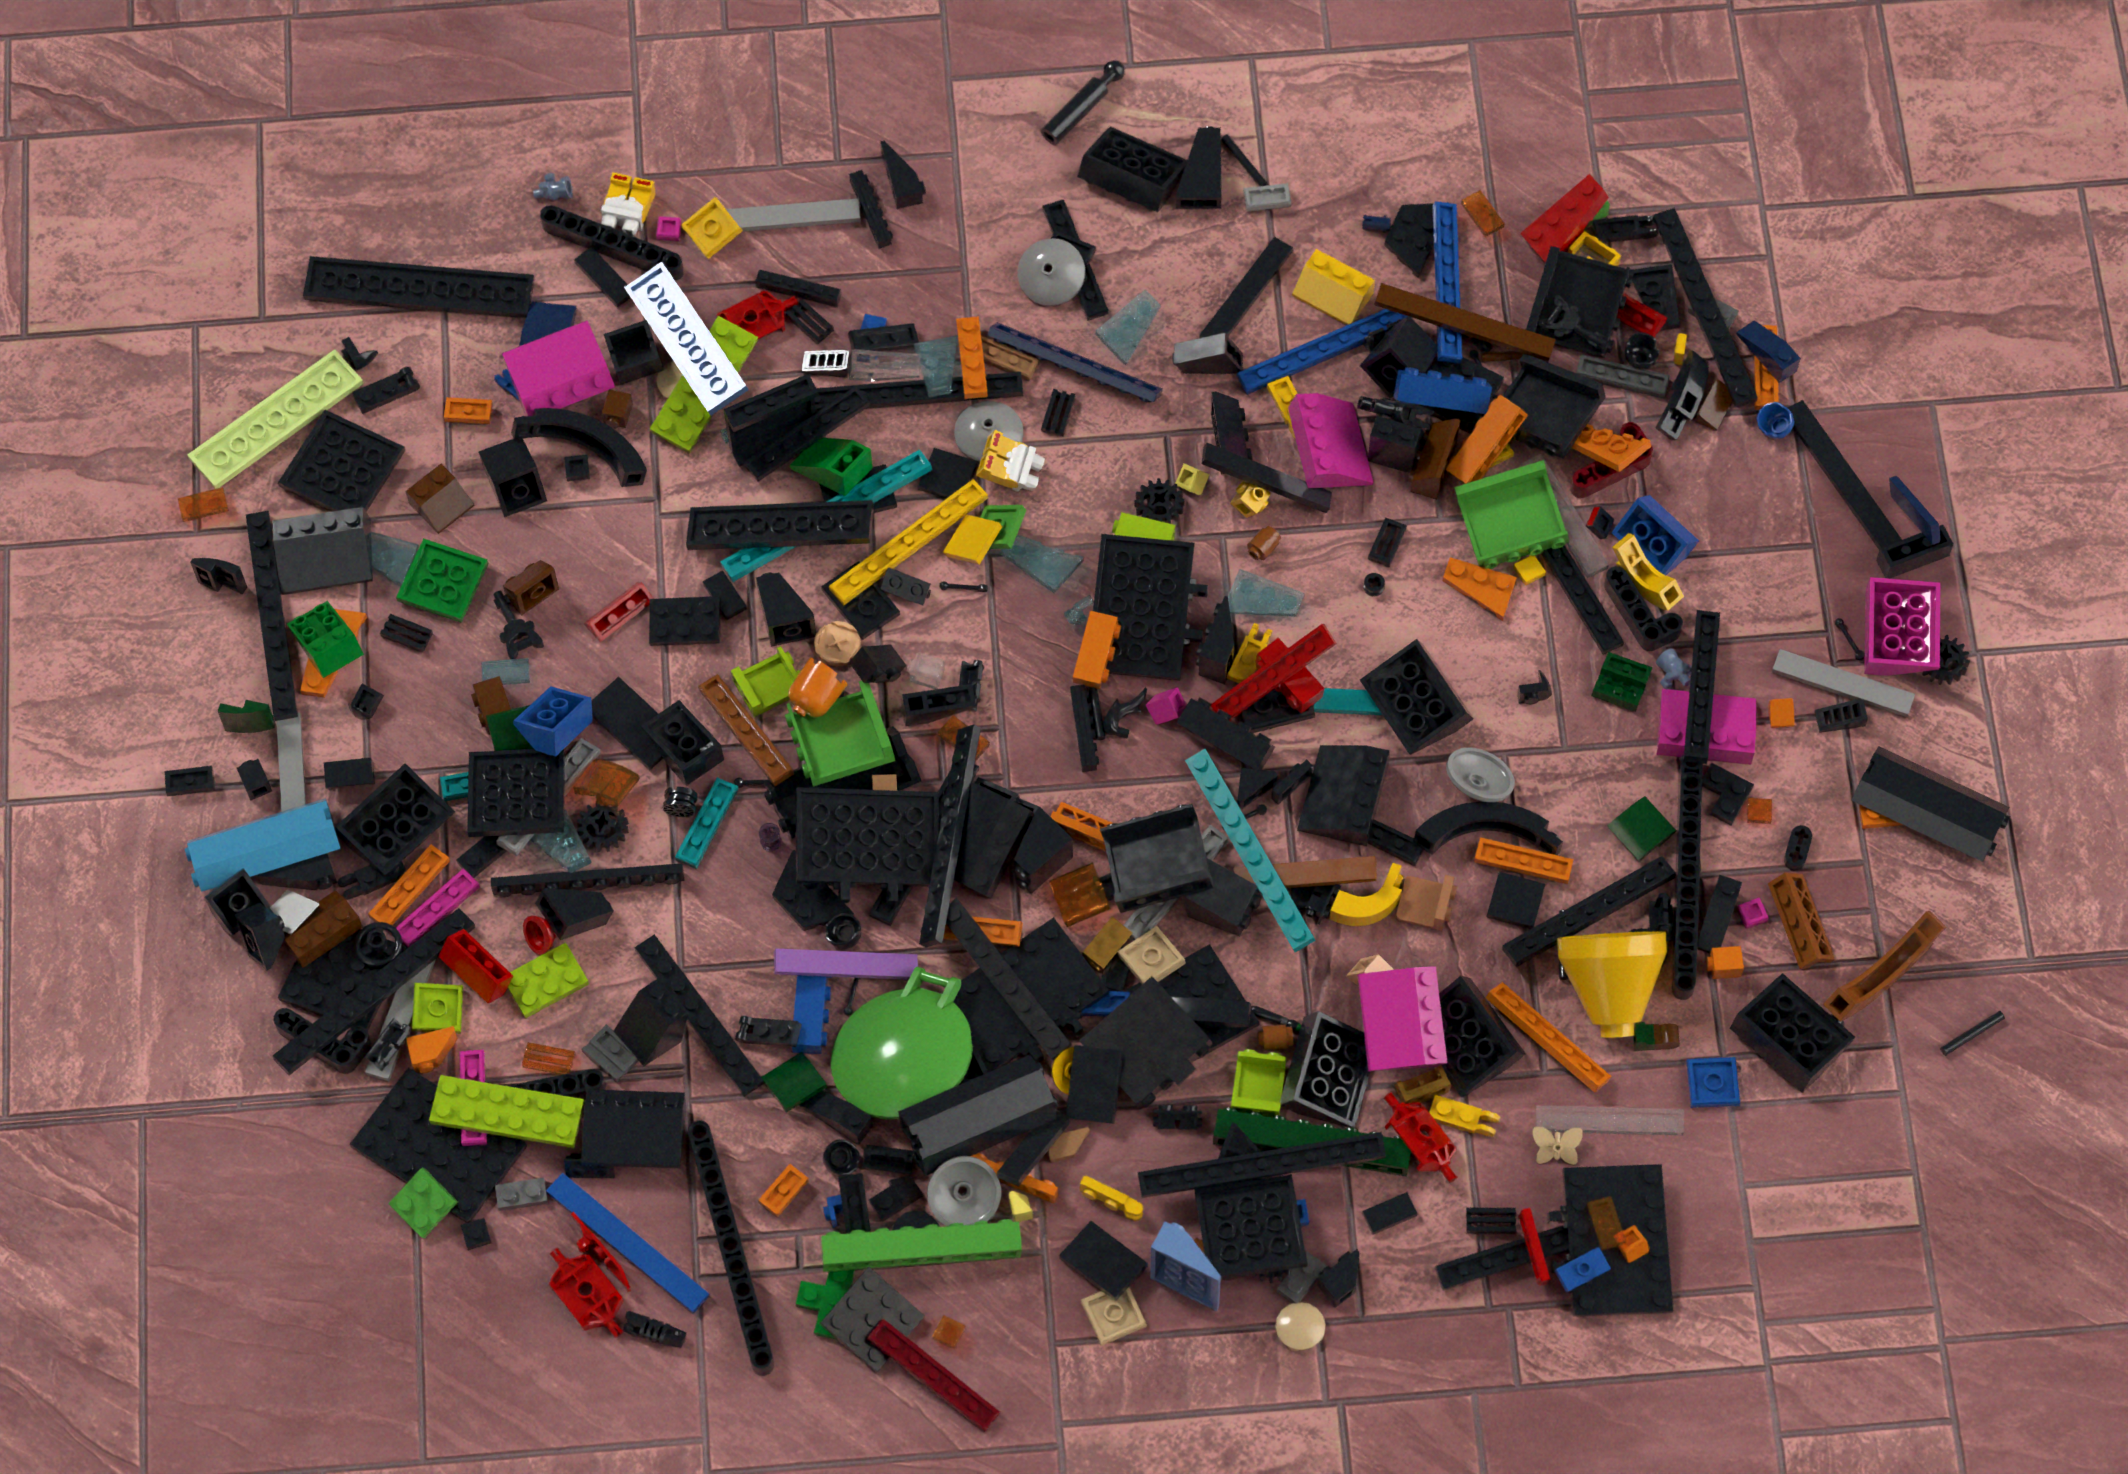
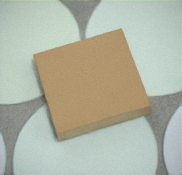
M1155 926L1118 951V956L1141 984L1145 983L1151 976L1159 982L1186 964L1183 956L1158 926Z
M1130 1287L1117 1301L1113 1300L1103 1291L1081 1300V1304L1101 1346L1147 1327Z

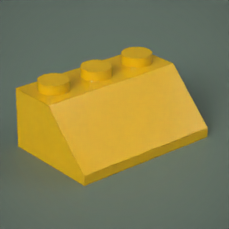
M1316 249L1305 264L1292 296L1345 325H1349L1355 322L1374 294L1375 280Z

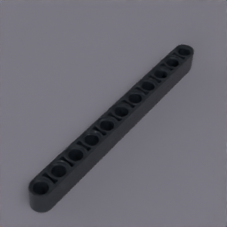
M1683 755L1679 766L1672 993L1677 999L1687 1000L1693 995L1697 971L1703 764L1694 763L1695 767H1689L1686 765L1687 762L1683 761ZM1685 784H1692L1695 788L1689 789ZM1684 806H1692L1695 810L1689 811ZM1683 828H1692L1694 832H1686ZM1684 849H1689V850H1691L1694 854H1692V855L1685 854V853L1683 852V850H1684ZM1688 871L1692 873L1693 876H1684L1682 872ZM1683 893L1690 894V895L1692 896V898H1691V899H1685V898L1682 897L1681 894H1683ZM1681 916H1689L1692 920L1684 921L1681 919ZM1688 938L1691 943L1685 944L1680 939ZM1686 960L1690 963V965L1683 966L1679 963V961ZM1682 982L1687 983L1689 988H1681L1678 984Z
M697 1120L692 1122L688 1128L690 1143L752 1369L757 1375L766 1376L774 1369L772 1351L711 1130L705 1121ZM699 1131H703L706 1133V1135L702 1138L694 1137V1135ZM708 1153L712 1155L709 1160L704 1161L700 1159L703 1154ZM710 1176L718 1177V1180L714 1183L706 1181ZM717 1198L725 1200L723 1204L718 1206L712 1204ZM722 1221L731 1222L727 1228L718 1226ZM729 1243L737 1245L732 1251L725 1249V1246ZM735 1266L743 1267L742 1272L738 1274L732 1273L731 1269ZM741 1289H748L750 1291L748 1295L743 1297L737 1295ZM750 1311L756 1313L753 1319L748 1320L743 1317L745 1313ZM753 1335H761L762 1339L759 1342L754 1343L750 1341ZM762 1357L769 1360L764 1366L756 1364V1361Z

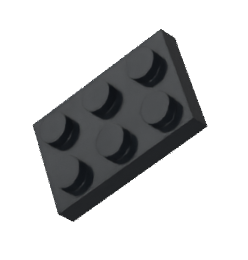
M720 597L650 599V646L720 643Z

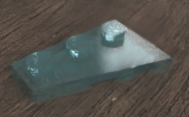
M1145 289L1095 331V335L1126 366L1160 310L1161 305Z
M958 335L913 344L928 396L933 397L951 393Z
M1020 535L1016 536L1012 549H1000L1002 556L1053 593L1062 586L1084 561L1083 556L1077 554L1073 556L1065 553L1062 549H1053L1042 545L1041 542Z
M1239 569L1228 595L1229 609L1231 614L1296 617L1305 593Z
M564 810V833L534 834L530 839L569 873L592 863L566 810Z

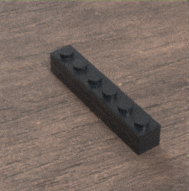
M862 170L850 173V183L859 200L860 207L878 249L892 245V232L887 229L888 223L886 219L883 220V211L877 206L879 203L877 197H874L872 194L874 193L872 186L868 185L869 179L867 174H864Z
M759 269L755 280L756 288L838 307L841 298V289L761 269Z
M1085 685L1070 686L1082 772L1096 771L1097 765H1099V757L1095 756L1097 744L1093 743L1095 730L1091 729L1093 717L1089 716L1091 711V704L1087 702L1089 690L1085 689Z

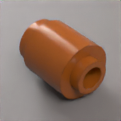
M1271 526L1262 528L1247 544L1249 555L1255 560H1265L1279 545L1280 534Z
M1286 1025L1262 1026V1031H1258L1259 1046H1263L1264 1051L1287 1049V1046H1293L1292 1027H1286Z

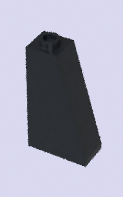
M1206 126L1197 130L1176 193V209H1221V128Z

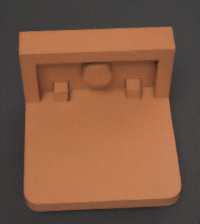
M1445 875L1442 884L1407 876L1396 914L1397 920L1442 931L1444 921L1449 922L1452 908L1448 907L1450 899L1455 900L1458 886L1453 885L1455 877Z

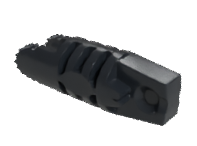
M626 1312L625 1321L628 1323H625L623 1326L625 1333L642 1339L646 1337L648 1341L659 1342L660 1345L681 1348L685 1343L687 1332L669 1323L664 1324L663 1321L651 1319L639 1313Z

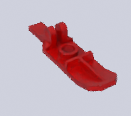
M572 1212L573 1220L578 1224L583 1233V1237L577 1241L579 1252L585 1253L590 1248H594L593 1250L602 1261L604 1260L606 1269H609L626 1287L627 1292H630L631 1288L622 1266L593 1232Z

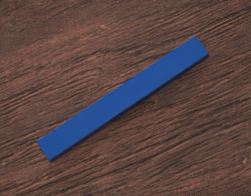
M1435 201L1433 204L1436 301L1460 308L1457 204ZM1437 326L1438 361L1460 364L1462 361L1461 333Z
M1383 309L1238 372L1237 379L1246 395L1267 387L1268 383L1286 376L1290 377L1361 346L1365 342L1364 337L1367 336V333H1371L1379 328H1383L1386 333V325L1398 319L1403 320L1408 316Z
M564 1173L546 1190L549 1196L570 1213L574 1212L589 1229L692 1314L709 1298L710 1295L706 1290Z

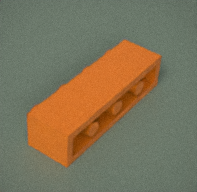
M1500 394L1491 402L1485 416L1478 420L1472 434L1465 438L1459 452L1450 459L1446 470L1464 484L1482 479L1528 414Z

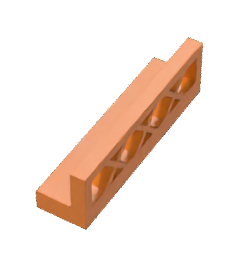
M1064 802L1060 803L1056 812H1052L1050 817L1072 838L1106 851L1099 825L1103 826L1101 828L1112 824V822ZM1063 810L1072 813L1075 820L1062 815ZM1086 821L1094 822L1095 825H1096V828H1093V827H1091V826H1089V825H1086V824H1084V822H1086Z

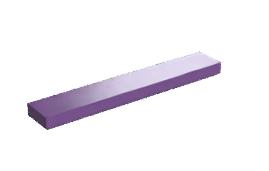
M798 949L774 950V974L909 980L915 967H918L917 954Z

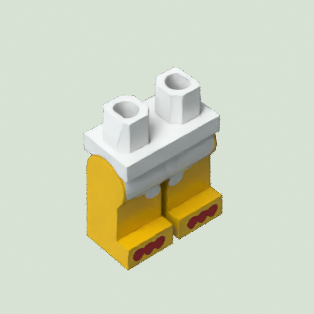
M612 172L610 187L601 209L602 224L615 229L616 225L622 226L623 233L635 236L637 230L642 231L643 223L656 194L654 181L634 177L632 181V176Z
M994 430L987 438L976 476L1012 488V490L1017 492L1022 488L1033 491L1037 487L1039 478L1029 474V471L1033 469L1039 472L1043 467L1045 458L1035 453L1036 448L1004 437L1002 432Z

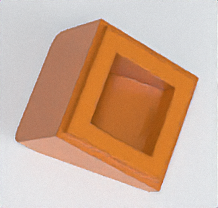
M1793 698L1769 700L1770 727H1794Z
M1635 1225L1613 1237L1628 1263L1649 1252L1647 1240Z

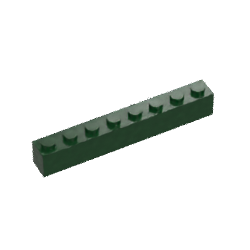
M1226 1107L1218 1109L1213 1144L1223 1146L1232 1122L1240 1127L1261 1152L1367 1135V1133H1361L1355 1128L1338 1129L1331 1124L1314 1125L1306 1120L1290 1121L1286 1120L1285 1117L1277 1115L1266 1117L1262 1116L1261 1113L1253 1111L1242 1113L1234 1108ZM1382 1134L1386 1158L1341 1166L1407 1177L1411 1150L1400 1136L1391 1138L1385 1137Z

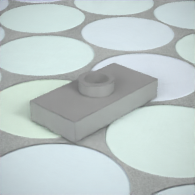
M1288 183L1243 189L1246 212L1291 207Z

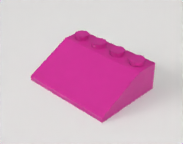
M588 320L502 353L525 416H533L534 408L560 409L615 388Z
M1319 393L1296 394L1288 407L1307 487L1325 488L1373 485L1374 482L1353 403Z
M1870 577L1866 587L1864 674L1890 676L1939 670L1940 582Z
M1661 690L1656 755L1682 757L1684 754L1689 691ZM1713 694L1708 760L1751 765L1755 753L1756 699Z
M1436 966L1358 974L1368 1071L1433 1068L1446 1064L1447 1056Z

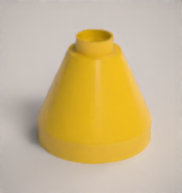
M1621 932L1557 938L1558 958L1591 1023L1600 1025V1037L1634 1036V1023L1642 1021L1667 953L1666 932Z

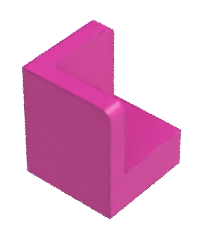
M1178 687L1154 695L1146 704L1156 725L1179 718L1187 706Z

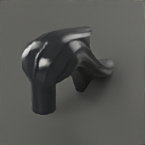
M1146 687L1136 698L1129 702L1120 704L1118 699L1115 700L1103 721L1105 732L1109 735L1128 738L1130 730L1119 727V721L1128 714L1141 713L1139 707L1146 697Z

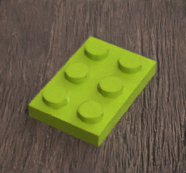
M565 942L511 971L510 973L513 975V978L508 986V990L526 1019L589 985V981Z

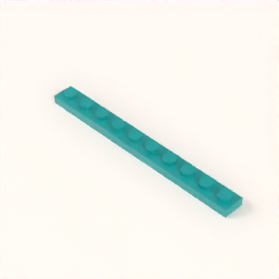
M919 449L857 484L846 496L839 494L827 502L873 500V503L932 471V466ZM797 546L743 548L720 561L731 581L735 582Z
M1203 749L1186 759L1185 762L1253 881L1258 886L1261 895L1294 952L1316 941L1207 750Z

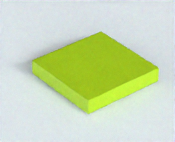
M414 983L412 1031L432 1032L454 1026L456 1034H461L463 985Z

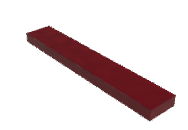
M882 1319L867 1337L868 1341L984 1433L1000 1414L998 1409L885 1319Z

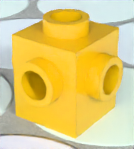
M1243 481L1236 488L1237 494L1230 504L1248 518L1265 509L1271 492Z

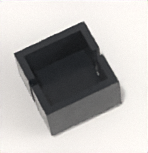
M647 320L603 334L620 385L664 371Z

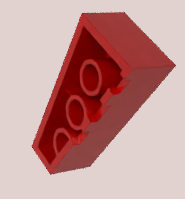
M1588 174L1520 234L1546 263L1550 246L1558 247L1560 251L1568 253L1571 245L1581 236L1584 228L1594 219L1609 196L1591 174Z

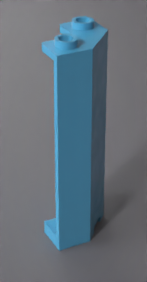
M326 798L189 840L187 842L188 847L184 848L188 862L192 861L195 873L191 874L194 886H200L201 892L220 886L242 868L251 877L341 849Z

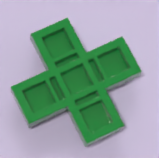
M855 1270L828 1272L825 1285L801 1281L795 1305L799 1308L819 1312L814 1335L837 1340L819 1323L852 1286Z

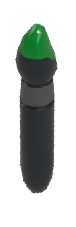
M1251 1006L1255 1016L1278 1025L1292 1027V1031H1300L1301 1024L1296 1020H1289L1264 1008Z

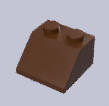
M442 463L405 491L409 504L438 534L474 506L460 483Z
M539 560L536 563L529 564L518 576L509 578L505 585H503V589L511 604L522 616L558 591L559 586L555 569L550 564Z

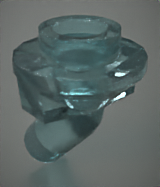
M1088 595L1075 603L1073 608L1064 612V617L1067 618L1069 623L1079 625L1081 622L1086 621L1087 617L1082 610L1094 603L1092 597Z

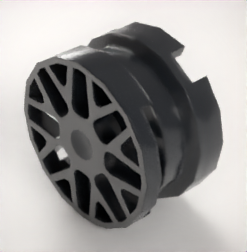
M677 786L676 790H672V787L665 790L664 798L666 800L663 802V811L676 817H690L696 813V805L694 804L697 802V792L690 788Z

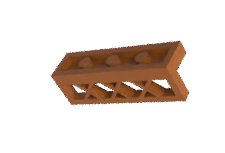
M1784 872L1770 881L1768 886L1799 968L1806 970L1817 962L1831 963L1834 961L1835 957L1803 874Z

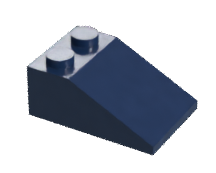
M531 302L522 328L519 346L573 326L577 306Z

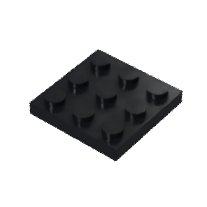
M1437 357L1430 371L1442 373L1441 376L1450 377V374H1458L1464 376L1466 380H1473V377L1486 379V382L1492 387L1489 405L1504 381V376L1462 357L1460 364L1438 361ZM1415 404L1433 410L1432 416L1442 421L1459 419V429L1469 434H1472L1476 423L1482 418V413Z
M867 1267L819 1324L873 1372L877 1373L890 1358L867 1340V1337L879 1322L885 1319L907 1337L925 1315L873 1269Z

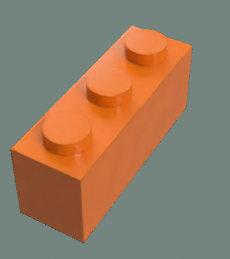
M1090 611L1073 673V683L1101 689L1102 683H1107L1110 671L1106 669L1108 660H1113L1115 647H1112L1114 638H1119L1121 625H1118V617Z

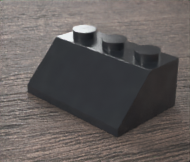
M1211 392V419L1216 446L1252 460L1251 448H1246V442H1249L1248 429L1243 428L1242 424L1245 421L1244 408H1240L1238 399L1219 392Z

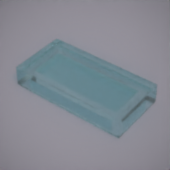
M528 658L481 662L482 681L500 676L503 685L530 683Z

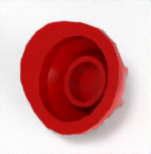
M534 915L525 918L523 933L528 946L538 955L545 954L551 948L556 938L555 932L545 918Z

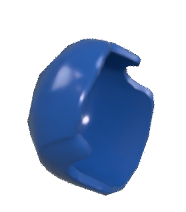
M1779 402L1767 403L1759 410L1756 417L1759 429L1772 439L1786 437L1792 431L1794 425L1793 414Z

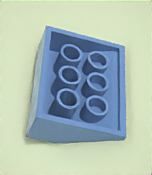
M1164 1222L1151 1246L1150 1279L1217 1311L1220 1297V1274L1182 1226L1176 1223L1169 1224Z

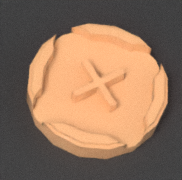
M831 622V624L822 626L816 633L814 640L815 652L819 659L829 666L839 667L848 665L849 661L861 648L860 636L857 630L846 622Z

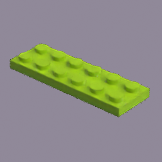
M718 316L709 332L737 373H739L757 343L758 337ZM683 374L649 430L656 436L690 453L712 416L708 413Z
M440 1075L429 1122L434 1125L574 1148L585 1102L584 1099Z

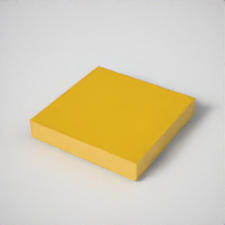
M716 196L681 224L707 259L711 258L743 231Z
M966 514L943 553L950 558L980 565L1002 529V525L996 521Z

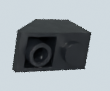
M1357 1249L1352 1253L1349 1251L1344 1253L1338 1259L1336 1265L1332 1268L1327 1266L1318 1274L1317 1286L1335 1308L1355 1294L1360 1252Z

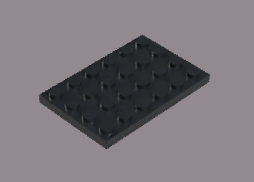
M408 1067L351 1141L350 1146L406 1184L421 1168H425L458 1201L449 1212L469 1223L496 1189L495 1185L500 1184L527 1148V1144L517 1138L487 1134V1144L462 1146L461 1129L430 1124L429 1118L437 1085Z

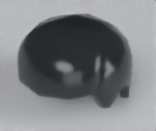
M1637 332L1630 336L1624 353L1627 361L1633 367L1647 369L1655 365L1660 350H1657L1656 339L1653 336Z
M841 913L836 915L825 926V938L835 948L845 950L852 948L861 938L862 929L860 921L851 914Z
M846 1139L834 1140L826 1146L823 1153V1164L829 1173L835 1176H846L854 1173L859 1167L860 1153L853 1143Z

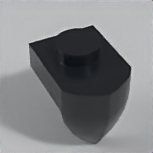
M350 337L341 340L343 345L341 354L347 363L349 361L352 363L356 371L369 365L378 354L377 350H370L359 354Z
M1538 670L1539 683L1519 685L1517 693L1519 704H1535L1548 699L1552 695L1549 681L1541 670Z
M362 683L351 704H348L349 709L358 719H370L373 717L384 695Z

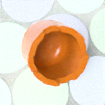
M810 657L790 686L788 697L794 705L793 710L798 715L805 717L807 714L810 717L818 718L830 709L848 684L845 680L841 682L835 677L838 673L821 661L815 664L814 659Z

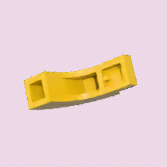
M1628 533L1612 547L1619 560L1616 565L1627 572L1640 595L1651 604L1668 611L1684 597L1676 579L1660 573L1651 565L1633 534Z
M1392 863L1383 886L1379 891L1370 896L1360 897L1339 890L1330 911V920L1348 926H1366L1386 918L1396 908L1401 898L1402 890L1399 888L1404 878L1401 875L1402 866Z

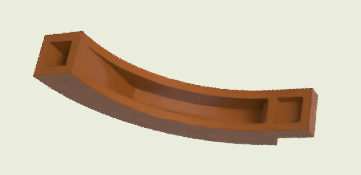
M1930 910L1926 911L1882 958L1851 982L1838 987L1823 1005L1839 1021H1843L1858 1013L1900 979L1932 947L1933 942L1947 927Z

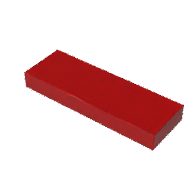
M1531 1208L1522 1209L1519 1214V1220L1536 1282L1539 1286L1546 1285L1550 1277Z

